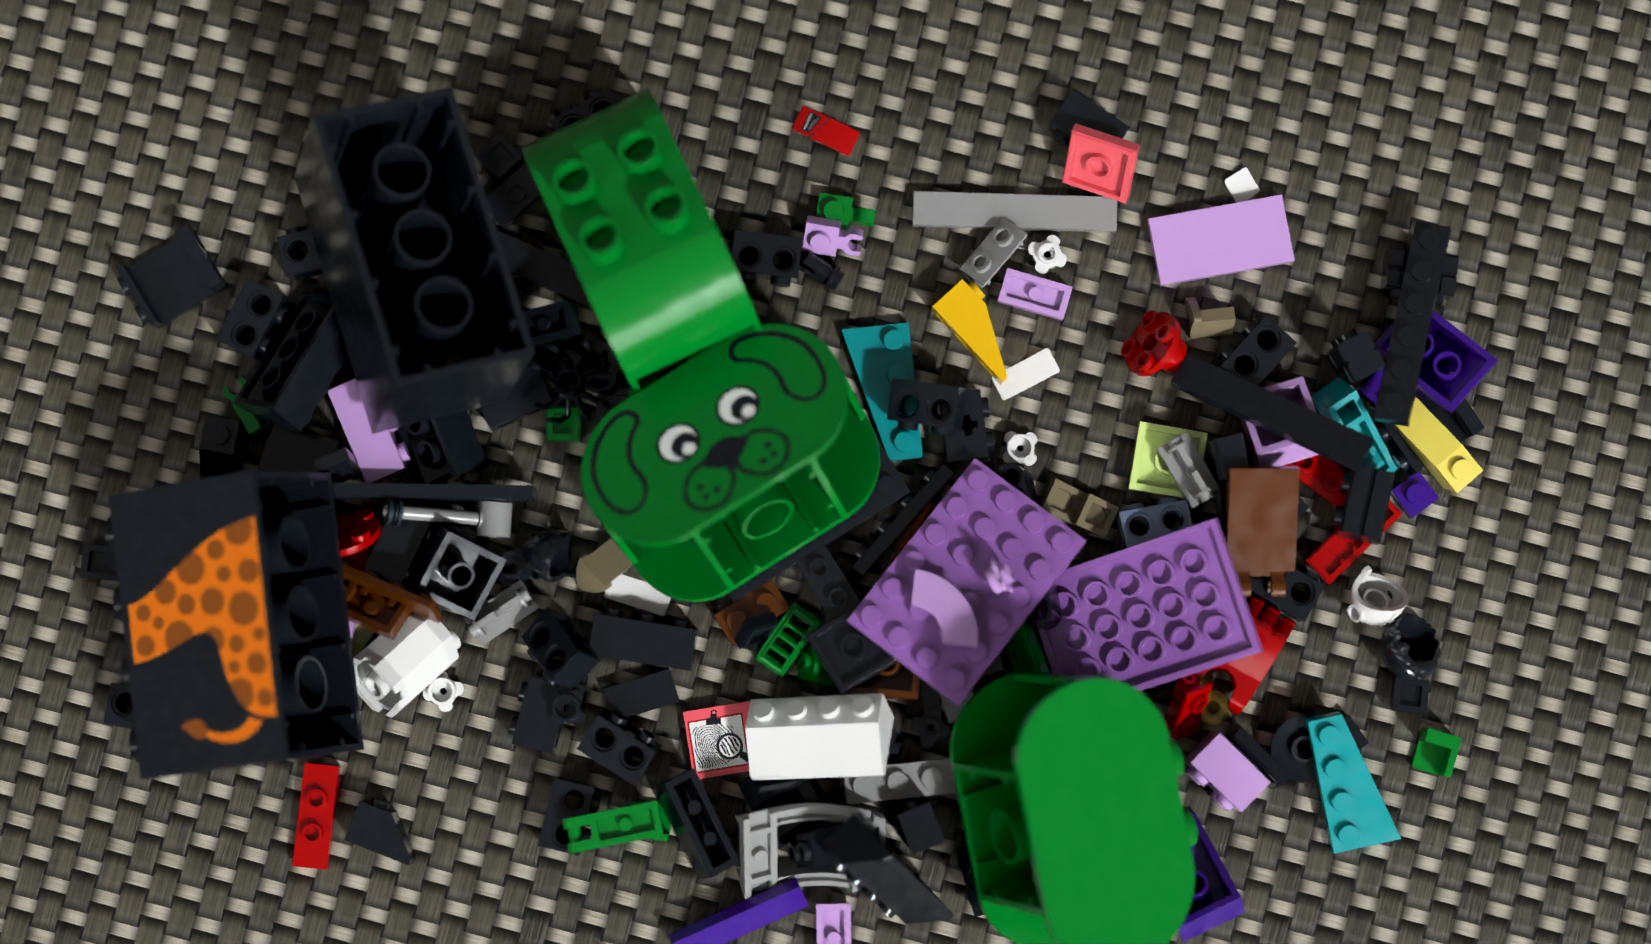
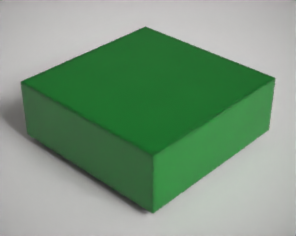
M557 406L547 410V418H560L565 414L564 406ZM571 407V416L565 422L558 425L546 423L547 441L581 442L582 415L577 407Z

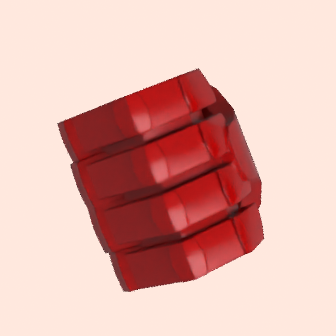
M1255 595L1252 596L1250 601H1246L1264 651L1192 674L1199 683L1205 674L1217 671L1226 672L1230 677L1233 694L1227 703V708L1236 716L1242 712L1255 693L1296 624L1294 620L1287 616H1283L1281 620L1278 619L1281 611L1275 606L1268 605L1267 609L1263 610L1262 607L1265 601Z

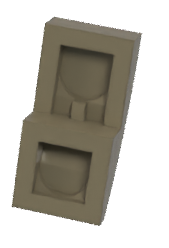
M1056 478L1051 479L1040 504L1043 509L1054 517L1105 539L1119 510V507Z

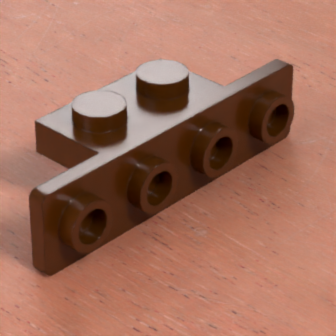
M341 558L344 583L349 584L345 593L348 610L347 616L350 622L394 640L411 612L437 623L443 618L436 607L437 602L429 595L421 592L415 595L399 582L391 580L387 583L380 580V577L371 570L363 568L359 571L352 568L349 562Z

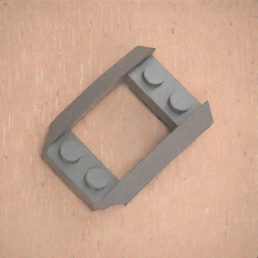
M822 803L781 805L736 815L735 817L739 823L740 868H736L744 898H751L752 892L771 889L793 878L797 879L800 887L839 886L850 888L852 892L859 891L845 876V873L841 874L832 863L819 867L797 868L796 862L793 863L790 857L777 859V825L811 820L845 822L852 814H855L885 843L886 819L884 815L856 807Z

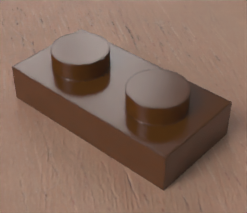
M771 580L718 612L714 617L732 645L735 643L734 638L746 619L774 612L776 617H778L790 608L774 581Z

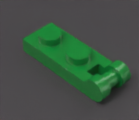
M658 800L562 819L563 830L567 829L569 843H566L568 854L664 835ZM590 825L592 838L583 840L581 826Z

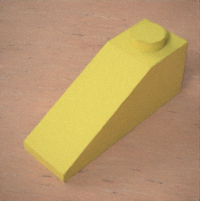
M1415 397L1409 427L1392 424L1443 488L1458 493L1483 471L1465 447L1417 397Z

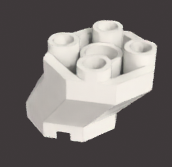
M411 612L394 640L379 635L353 658L357 694L372 710L380 712L384 708L389 711L386 716L393 718L459 658L457 651L461 647L459 637L454 632L449 631L441 622L437 623Z

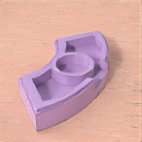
M915 569L911 605L927 611L936 619L942 630L943 644L978 648L976 619L963 594L942 577Z

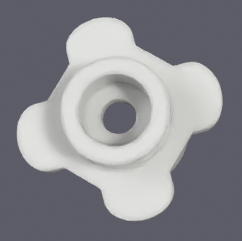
M1055 235L1048 236L1047 240L1040 243L1032 242L1028 247V253L1033 256L1036 264L1035 270L1040 274L1047 273L1049 269L1055 266L1063 267L1067 262V256L1061 252L1059 247L1060 239ZM1046 251L1051 253V256L1048 258L1044 256Z
M1014 431L1007 432L1004 436V442L1006 443V452L1003 455L1004 462L1024 463L1026 466L1033 465L1037 460L1034 454V445L1038 441L1037 436L1032 432H1028L1026 435L1016 434ZM1017 446H1023V451L1019 452Z
M444 671L429 687L423 690V697L425 700L439 705L441 711L448 712L452 710L456 697L463 694L464 686L461 682H454L448 678V674ZM442 688L447 690L445 695H442L440 692Z

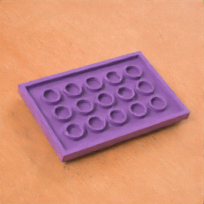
M974 458L847 619V622L959 707L1086 544V540ZM990 560L1000 561L1001 564L1007 563L1015 577V581L1012 582L1014 592L1010 593L1009 590L999 594L994 592L984 572L986 568L991 566ZM915 569L942 577L963 594L976 619L978 648L943 644L942 630L936 619L927 611L911 605Z
M1218 518L1065 569L1055 582L1061 607V620L1051 630L1037 628L1052 673L1113 679L1128 684L1138 691L1264 651ZM1046 604L1041 605L1036 611L1038 621L1044 620L1048 614Z

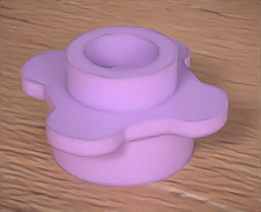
M990 560L991 566L986 568L984 572L996 594L1008 590L1010 593L1014 592L1012 582L1015 581V577L1007 563L1001 564L1000 561Z

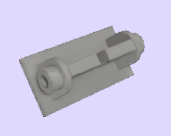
M1003 217L961 266L960 270L970 276L973 283L982 289L986 285L989 286L991 284L990 280L1001 269L1002 265L1007 262L1018 247L1024 245L1023 240L1028 234Z
M1187 432L1157 449L1191 509L1215 496L1213 491L1221 490Z
M520 579L484 603L475 620L467 617L463 618L468 624L467 628L470 633L483 646L537 610L539 606Z

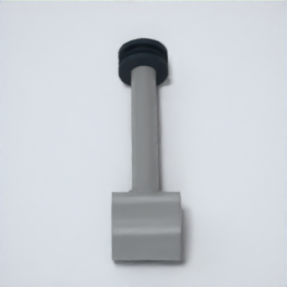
M387 497L382 514L385 525H390L391 523V525L400 526L402 519L475 525L476 536L510 538L513 504L478 501L477 511L404 506L402 498H393L392 500L391 497Z

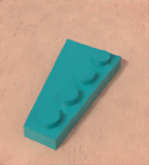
M909 322L841 329L878 434L891 462L923 459L920 424H918L917 431L897 428L898 421L887 419L893 378L915 381ZM913 396L909 397L904 405L908 415L912 414L917 407L916 399Z
M1337 711L1306 718L1305 721L1331 851L1335 854L1401 839L1343 715Z

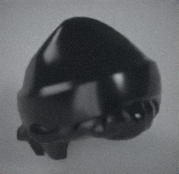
M1404 613L1387 626L1381 636V656L1387 669L1409 682H1416L1428 677L1436 668L1441 655L1440 641L1435 639L1437 631L1430 624L1426 623L1425 619L1417 615Z

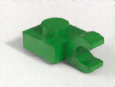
M820 193L816 217L841 221L840 229L847 230L850 228V223L874 227L876 213L873 209L853 208L854 198Z
M240 377L238 380L243 388L247 380ZM223 387L225 397L233 403L238 394L234 395L229 387ZM233 403V408L249 435L259 440L270 433L264 424L267 422L266 420Z

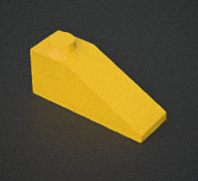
M962 279L932 306L931 311L1001 385L1006 381L1007 374L986 303L982 300L985 295L975 283L971 281L967 284Z

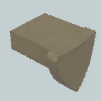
M1185 297L1186 315L1191 339L1233 334L1236 320L1234 307L1200 310L1195 297Z
M612 538L591 554H584L579 558L576 578L580 590L590 593L605 591L612 586V582L633 565Z

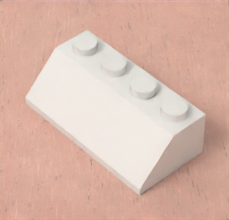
M883 693L751 699L745 727L751 779L778 780L884 776L894 715Z

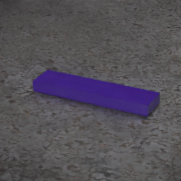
M793 878L669 934L672 944H725L806 908L809 904L797 879Z

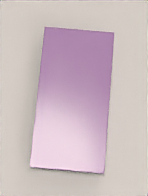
M1282 195L1154 217L1147 220L1159 286L1293 263L1295 261Z

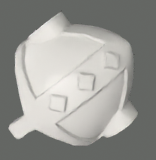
M1368 565L1364 567L1360 575L1353 582L1351 605L1348 606L1347 613L1354 622L1361 621L1369 625L1383 626L1386 623L1394 622V619L1402 613L1409 603V595L1400 584L1383 575L1371 572L1372 568ZM1387 591L1392 593V599L1388 596Z

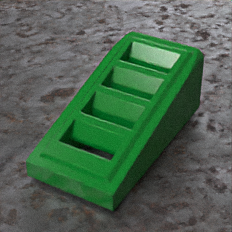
M793 602L790 609L757 653L755 659L783 678L808 642L805 635L817 629L822 621ZM793 614L810 625L807 631L790 620ZM785 626H788L801 635L802 639L797 642L782 630ZM777 637L795 648L791 654L775 643ZM770 648L787 659L783 665L766 654Z

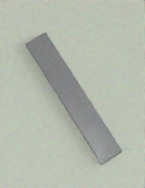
M914 191L913 227L993 229L1004 217L1021 230L1116 232L1117 201L1102 196Z

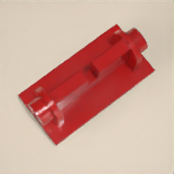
M1192 674L1177 679L1173 692L1175 698L1170 700L1167 712L1163 718L1167 729L1171 730L1170 737L1175 741L1182 737L1188 738L1198 730L1202 712L1209 702L1208 696L1213 686L1212 682L1201 686Z

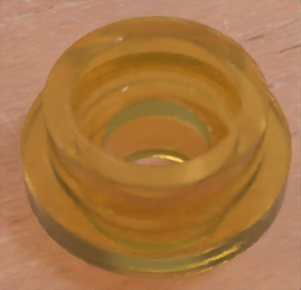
M1211 690L1208 696L1209 702L1216 701L1220 706L1219 712L1212 714L1206 706L1200 720L1206 724L1217 725L1225 721L1229 716L1230 711L1227 708L1229 700L1222 692Z

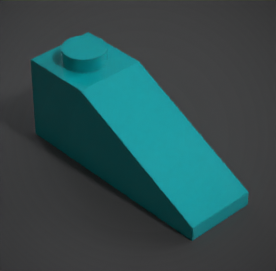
M1338 377L1311 395V399L1319 414L1374 439V444L1363 461L1362 466L1389 472L1398 470L1356 389Z

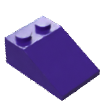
M1434 311L1417 392L1452 413L1493 368L1498 359ZM1394 323L1375 343L1376 346L1373 348L1379 351L1384 362L1386 361Z
M1194 811L1191 814L1195 820L1198 832L1197 842L1191 847L1195 867V886L1189 911L1177 932L1182 942L1245 913L1242 897Z

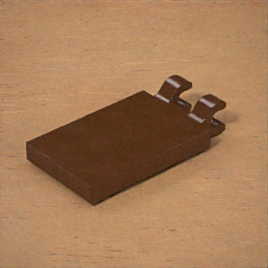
M1228 466L1225 540L1245 597H1251L1250 576H1267L1266 591L1270 593L1271 597H1285L1286 595L1285 571H1295L1300 479V468L1297 466Z

